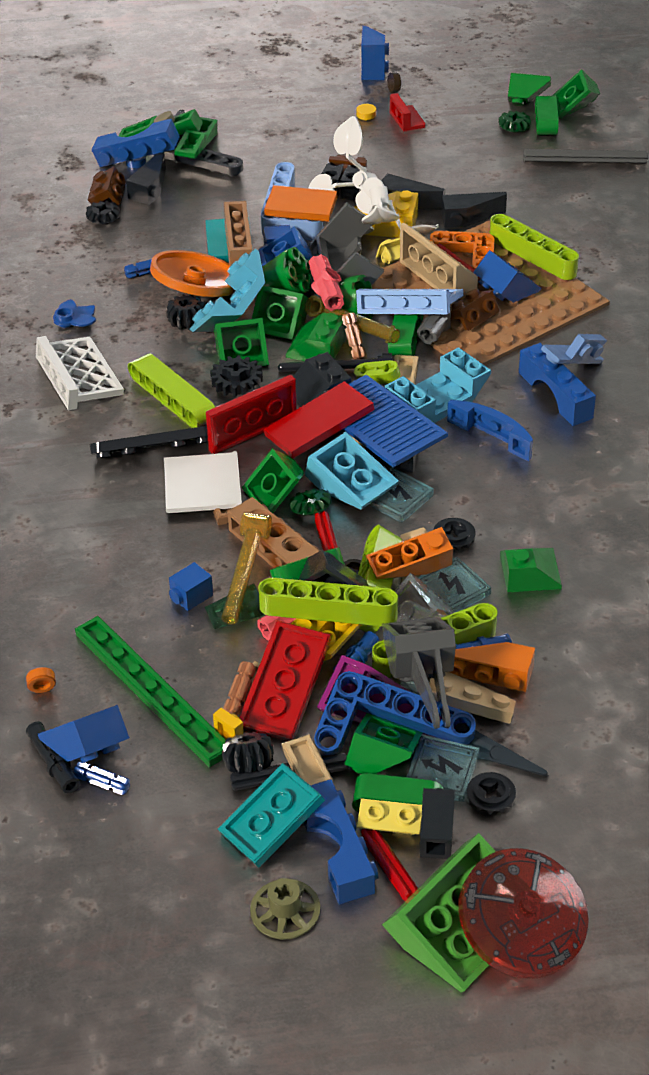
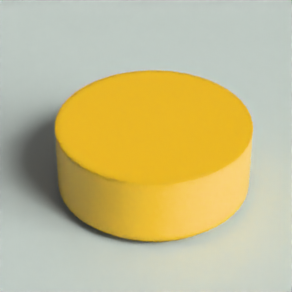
M361 104L356 108V116L361 120H372L376 117V107L372 104Z

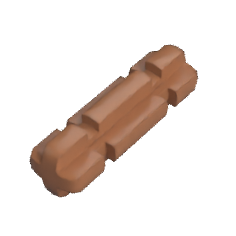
M347 313L342 316L343 325L347 327L345 332L349 347L353 349L351 350L352 358H364L366 352L365 348L361 346L363 341L359 326L355 323L357 322L355 313Z
M242 661L238 667L237 672L239 674L235 675L228 694L230 699L226 700L223 707L230 714L238 716L241 712L242 705L240 704L244 703L251 685L249 679L253 678L256 671L253 663Z

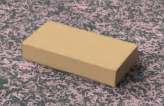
M395 355L394 361L398 364L400 377L404 376L416 384L419 357Z
M310 734L282 743V751L292 771L309 785L332 779Z

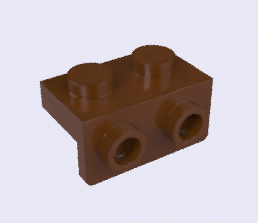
M115 167L95 174L87 199L90 204L93 202L99 203V201L110 198L117 206L120 205L126 186L124 175L118 172Z
M474 289L467 292L465 298L451 303V319H460L465 331L473 329L499 312V307L492 290L479 291V289Z

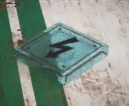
M391 468L389 472L399 480V483L369 505L402 523L434 495V488L395 468Z
M458 557L452 560L451 566L414 579V586L446 616L461 611L491 594V586Z
M422 734L407 778L436 781L445 790H455L454 800L464 802L467 795V787L472 779L480 754V748Z

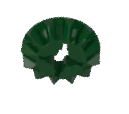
M509 111L508 113H502L498 124L506 131L521 132L530 127L531 120L530 116L526 115L525 112Z
M314 488L313 490L296 493V496L290 499V508L297 514L315 515L327 509L331 505L332 500L330 493L323 489L317 491Z

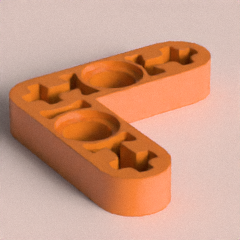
M435 231L430 235V241L435 245L441 243L451 252L473 253L472 268L474 269L477 268L489 250L494 253L495 239L493 235L488 233Z

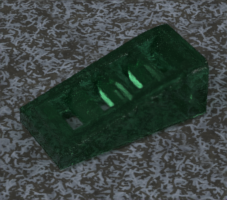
M254 583L205 607L214 629L265 615L260 610L259 592ZM233 608V611L228 613L227 609ZM222 611L223 615L218 617L216 612Z

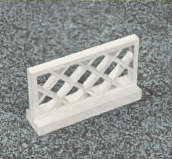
M46 336L37 337L36 358L67 410L77 409L78 402L124 395V388L91 337L49 342ZM81 346H87L88 349L85 350V349H82V348H79V347H81ZM60 349H61V350H64V351H66V352H65V353H62V352L55 351V350H60ZM74 353V354L80 355L81 357H80V358L74 357V356H71V354ZM87 358L93 359V360H96V362L93 363V362L87 361L86 359H87ZM66 361V362L72 363V364H74V365H73V366H70V365H66V364H63V363ZM82 366V367L88 368L89 370H88V371H85V370L79 369V367ZM95 371H98V372L104 373L105 375H104V376H101V375L95 374L94 372H95ZM74 374L82 377V379L80 380L71 376ZM88 379H89V380L96 381V382H98V383H97V384H93V383H89V382H87V381H88ZM105 384L114 388H105L102 386ZM84 388L90 391L81 393L80 389Z

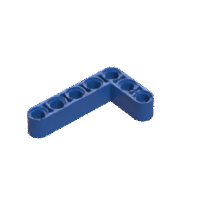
M347 671L339 675L315 732L314 741L321 756L341 753L358 710L461 746L468 745L474 739L476 722L470 713L448 705L451 721L450 727L445 728L441 719L440 728L434 729L433 724L426 720L429 713L420 695L356 672ZM347 684L357 686V690L353 693H345L342 688ZM374 694H382L385 700L381 703H373L370 698ZM436 701L439 716L441 717L439 703ZM406 703L410 704L414 709L410 713H402L398 710V707ZM338 710L344 711L347 714L343 720H335L331 715ZM462 723L468 725L470 730L467 733L461 734L456 732L454 727ZM327 737H332L336 740L335 745L329 748L323 747L320 743Z

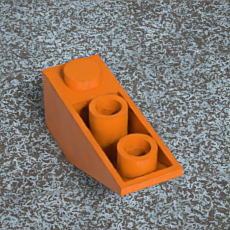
M440 527L366 555V558L376 579L426 575L452 565L453 547L443 528Z
M503 642L455 649L454 669L450 673L465 679L526 692L534 668L535 648Z

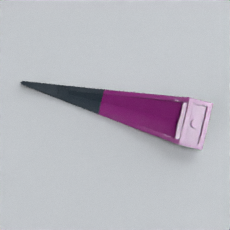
M342 655L317 707L320 711L324 712L337 678L347 671L356 672L406 691L409 690L369 665ZM347 684L342 690L345 693H353L357 690V686ZM374 694L370 700L373 703H381L385 700V697L382 694ZM406 703L398 707V710L402 713H410L414 709L410 704ZM341 710L335 711L332 714L342 720L347 716L346 712ZM358 710L352 724L359 726L367 712ZM428 715L426 720L432 723L431 717ZM462 723L454 727L455 731L461 734L467 733L470 730L468 725ZM475 730L472 742L461 747L444 744L453 743L425 733L422 734L419 741L423 743L425 739L424 744L429 742L428 745L472 756L474 752L470 749H474L473 757L542 776H549L548 772L542 767Z

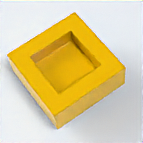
M223 708L218 709L213 714L214 728L225 739L234 737L236 734H244L243 722L237 715L230 714Z

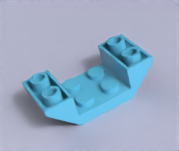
M256 248L250 254L245 252L227 270L229 276L225 282L235 290L230 298L231 303L228 304L221 297L214 303L210 300L192 318L194 321L190 328L192 332H213L215 324L233 322L243 315L265 284L260 254Z
M458 347L440 357L439 373L416 385L402 376L385 385L384 388L436 423L447 417L448 402L450 400L473 402L491 375V370Z

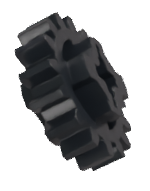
M238 355L232 359V357L228 356L227 361L220 359L219 365L214 364L213 370H210L212 387H216V392L223 391L224 396H227L229 393H232L233 397L240 394L243 396L246 392H252L255 388H260L263 382L262 366L257 365L256 360L250 362V357L242 359Z

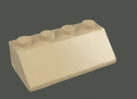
M405 223L400 224V263L434 289H463L464 296L459 299L465 298L467 292L477 289V275Z

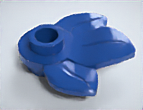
M72 299L67 300L58 306L53 316V321L56 325L63 328L70 327L71 325L77 327L89 326L96 322V318L93 317L95 306H76Z

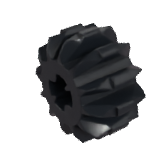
M183 294L181 297L174 296V300L168 301L166 310L168 322L171 323L172 327H178L179 330L183 328L189 330L194 324L192 318L200 309L204 308V302L201 301L200 297H194L193 295L185 296Z
M257 732L236 734L234 737L226 739L223 744V761H225V766L230 772L242 774L245 772L261 771L263 768L271 766V762L274 761L273 744H271V738L267 737V734H258Z

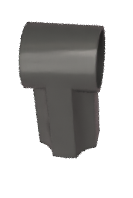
M451 304L449 314H428L417 330V337L423 343L431 344L439 338L442 332L450 329Z

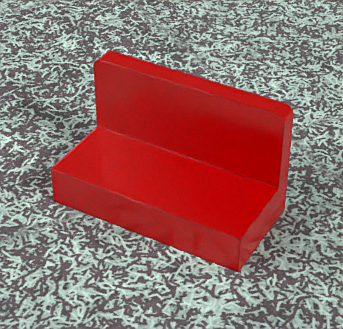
M398 93L390 94V113L403 132L425 128L424 120L413 105L406 106Z

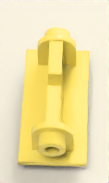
M400 238L383 241L378 248L376 258L381 257L382 262L387 264L399 261Z
M361 799L357 828L420 835L422 805Z

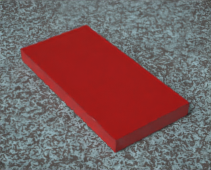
M288 375L206 411L209 451L212 454H217L264 433V428L297 410L296 379L292 375Z
M344 381L263 430L268 439L291 458H295L372 412L375 408L372 401Z
M276 621L239 717L243 722V729L264 733L267 736L287 742L295 739L332 640L331 634Z

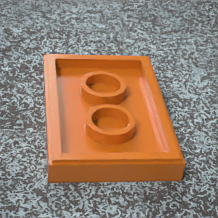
M273 185L264 208V215L328 222L337 199V191Z

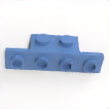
M578 334L571 345H543L541 350L547 354L546 358L556 365L601 364L604 359L600 355L604 350L603 346L607 340L601 334Z

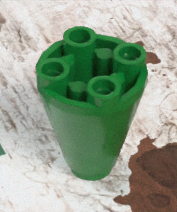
M296 247L286 249L262 266L265 279L263 286L296 293L309 291L311 282L309 260H306Z

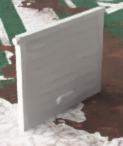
M236 451L232 453L164 458L166 513L215 510L216 508L229 509L242 503Z

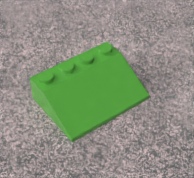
M480 833L457 849L382 924L406 952L461 993L497 957L493 955V951L498 950L500 954L505 949L486 928L480 913L479 899H476L475 909L472 910L467 908L466 897L464 896L470 883L477 882V893H480L483 882L490 872L506 863L501 859L490 866H484L487 861L498 856V853ZM507 864L496 869L488 877L482 890V894L514 899V904L481 899L484 920L493 935L504 945H506L508 940L500 929L501 925L512 919L521 932L544 907L542 902L517 875L509 873ZM477 870H480V871L482 872V874H481V875H476L475 872H476ZM495 873H503L506 880L503 883L495 882L493 879ZM472 918L476 919L475 924H470ZM512 921L502 927L510 942L519 934Z

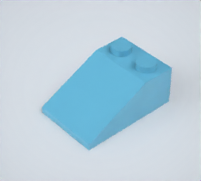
M347 432L308 456L305 476L320 490L323 489L330 493V496L360 510L399 483V480Z

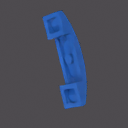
M450 400L448 402L447 422L466 431L471 427H476L508 443V452L527 461L532 459L533 439L526 429L514 419L481 404L461 400Z

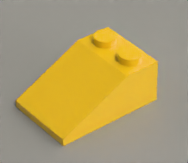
M396 191L388 194L396 213L400 216L401 224L405 223L410 227L415 226L418 216V193ZM396 221L381 222L372 225L374 230L366 234L370 236L400 238V229Z

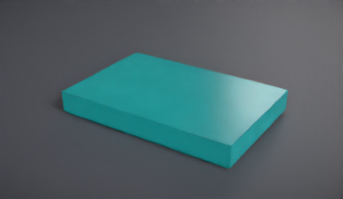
M225 219L205 220L208 255L229 262Z
M282 763L218 830L259 868L325 799Z

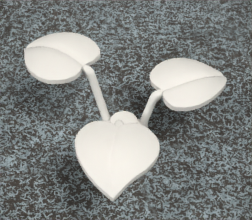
M353 116L338 127L334 134L333 143L335 150L339 154H346V158L360 171L353 176V182L332 184L330 175L320 174L311 181L308 188L335 191L333 188L353 186L360 188L361 191L356 195L357 207L363 213L369 214V203H371L370 189L384 186V184L374 173L366 172L367 168L362 167L351 157V155H358L363 145L360 123Z
M378 186L371 188L369 214L362 218V223L374 225L381 222L396 221L400 229V216L396 213L392 200H389L387 187ZM438 224L435 226H412L413 229L420 232L423 236L432 233L439 227ZM371 226L364 235L371 233L374 227Z

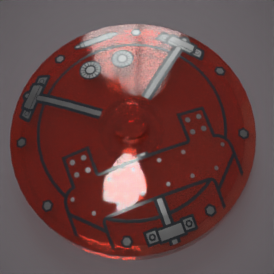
M510 848L496 851L486 856L469 873L459 896V917L468 942L486 963L510 976L535 979L552 975L567 966L576 957L585 942L589 923L588 909L579 885L562 865L537 851Z

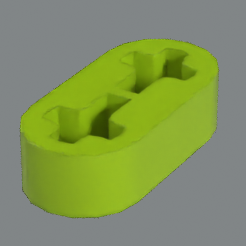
M392 360L366 362L354 369V375L356 380L364 375H368L379 384H388L399 379L400 370L398 364Z

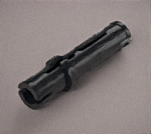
M39 721L31 723L26 728V734L47 764V772L57 780L64 793L75 792L80 786V781L71 769V762H67L51 748L47 751L43 745L44 743L38 737L39 733L46 731L43 723ZM56 763H58V764L60 765V767L62 768V771H60V770L58 769Z

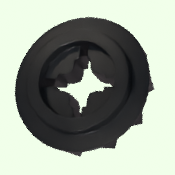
M109 200L105 202L99 201V203L93 202L86 210L87 219L97 224L113 222L120 216V207L115 202L110 203Z
M446 518L434 526L433 530L440 527L443 528L450 544L458 551L461 547L469 548L470 543L475 542V528L467 520ZM451 531H453V533H455V535L458 537H453V535H450Z
M485 772L478 774L470 780L467 786L469 804H474L478 812L486 810L491 815L493 811H499L503 814L507 807H512L516 798L515 785L508 777L500 773ZM497 789L496 796L492 795L490 798H486V793L490 794Z

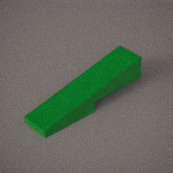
M196 109L175 116L173 123L178 134L183 135L186 130L199 132L203 122ZM157 116L123 128L119 137H130L141 133L154 123V119Z
M200 117L203 123L199 132L186 130L175 149V155L195 159L218 134V120Z

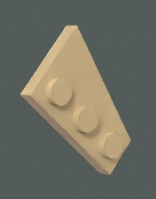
M445 672L446 676L443 678L446 700L449 706L508 724L511 723L515 700L458 675ZM431 678L429 684L435 701L438 702L434 678Z

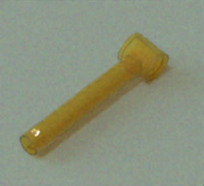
M311 296L305 304V311L311 317H317L323 312L334 313L340 316L352 313L344 309L330 311L325 308L321 297ZM355 314L357 319L355 323L359 326L360 331L386 340L385 343H395L398 341L400 331L394 325L387 326Z
M249 512L242 514L240 535L244 536V540L221 617L222 621L227 624L233 625L238 622L260 540H268L272 527L271 515Z

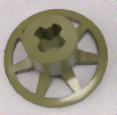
M281 878L264 885L257 891L251 902L250 914L254 925L264 935L275 939H293L304 935L314 927L318 921L321 906L316 892L306 883L294 879ZM304 891L312 898L314 903L301 901ZM267 892L268 898L262 897ZM258 904L269 908L260 918L256 914ZM314 911V914L306 924L298 912ZM275 917L278 918L277 932L269 930L262 925L271 922ZM288 919H291L296 926L301 928L294 932L284 933Z

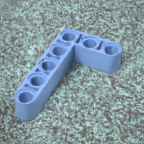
M290 162L278 163L275 166L261 210L262 235L264 236L263 227L290 225V229L294 226L297 228L304 240L312 241L324 228L323 221L264 215V208L273 185L295 187L294 165Z

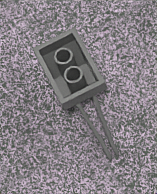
M439 617L383 623V639L391 674L394 678H399L400 682L414 681L431 717L433 727L438 729L440 728L439 712L426 675L428 674V678H434L441 718L444 727H450V713L443 677L446 676L445 672H450L454 669L456 649L454 628Z

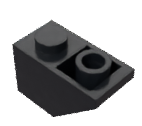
M423 788L420 857L448 859L451 856L455 790Z

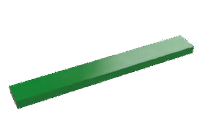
M99 616L75 628L76 636L209 768L223 760L222 751L226 739Z

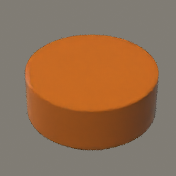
M46 667L35 668L29 671L26 675L27 688L35 693L50 691L56 685L55 672Z

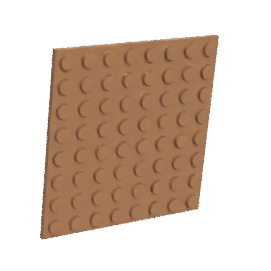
M490 220L465 232L490 234ZM494 243V253L540 286L541 290L516 302H511L507 298H504L502 301L494 295L499 307L497 314L469 331L464 330L460 319H451L450 329L442 332L439 338L429 345L442 355L459 347L486 366L610 305V301L577 278L563 280ZM453 252L472 267L473 253ZM400 260L384 267V273L371 285L372 289H434L400 263ZM478 282L477 289L479 291H489ZM424 314L423 321L428 316V314Z

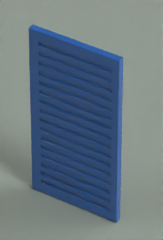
M364 375L349 383L351 387L373 402L375 410L343 428V430L390 466L395 467L448 437V432L368 375Z

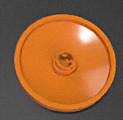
M170 250L154 255L151 260L150 272L152 276L163 285L174 290L204 297H222L235 292L225 282L229 276L227 272L230 268L229 263L214 256L194 251Z

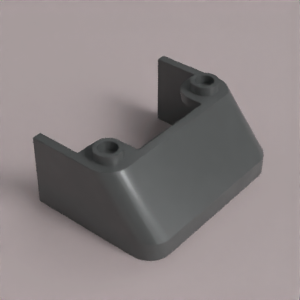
M348 203L339 210L311 241L309 248L312 256L322 254L328 258L331 268L341 277L340 283L345 278L351 276L365 275L364 281H370L372 285L384 273L382 267L360 254L362 249L360 238L372 225L362 223V218L366 215ZM311 274L310 287H311V284L314 282V279H313L312 274ZM311 287L312 296L322 301L321 296Z

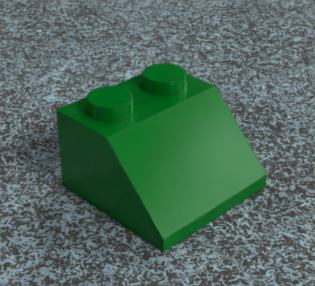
M262 286L257 294L251 319L263 318L264 332L267 335L294 340L305 323L311 299L301 293Z
M323 312L302 326L286 352V358L305 361L311 357L328 352L335 359L346 340V325H343L342 316Z
M263 318L215 324L214 334L219 360L227 361L228 356L233 359L240 355L242 359L250 357V362L256 360L257 365L269 366Z

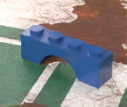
M171 118L152 123L146 130L130 137H119L116 132L99 136L91 150L99 167L174 150L179 134Z
M541 343L520 350L518 373L531 386L545 382L556 398L559 413L572 426L594 418L596 395L566 366L550 362L546 358L547 354L541 350L543 346Z
M332 779L310 785L322 795L325 801L304 821L307 832H318L328 835L340 845L339 851L328 860V881L338 904L375 894V880L379 879L378 870L375 862H369L366 856L368 852L364 838L362 836L358 837L355 832L357 830L356 822L352 813L347 814L345 810L346 802L342 791L336 790Z

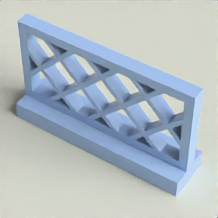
M463 289L356 290L357 313L449 314L450 304L463 297L464 291Z

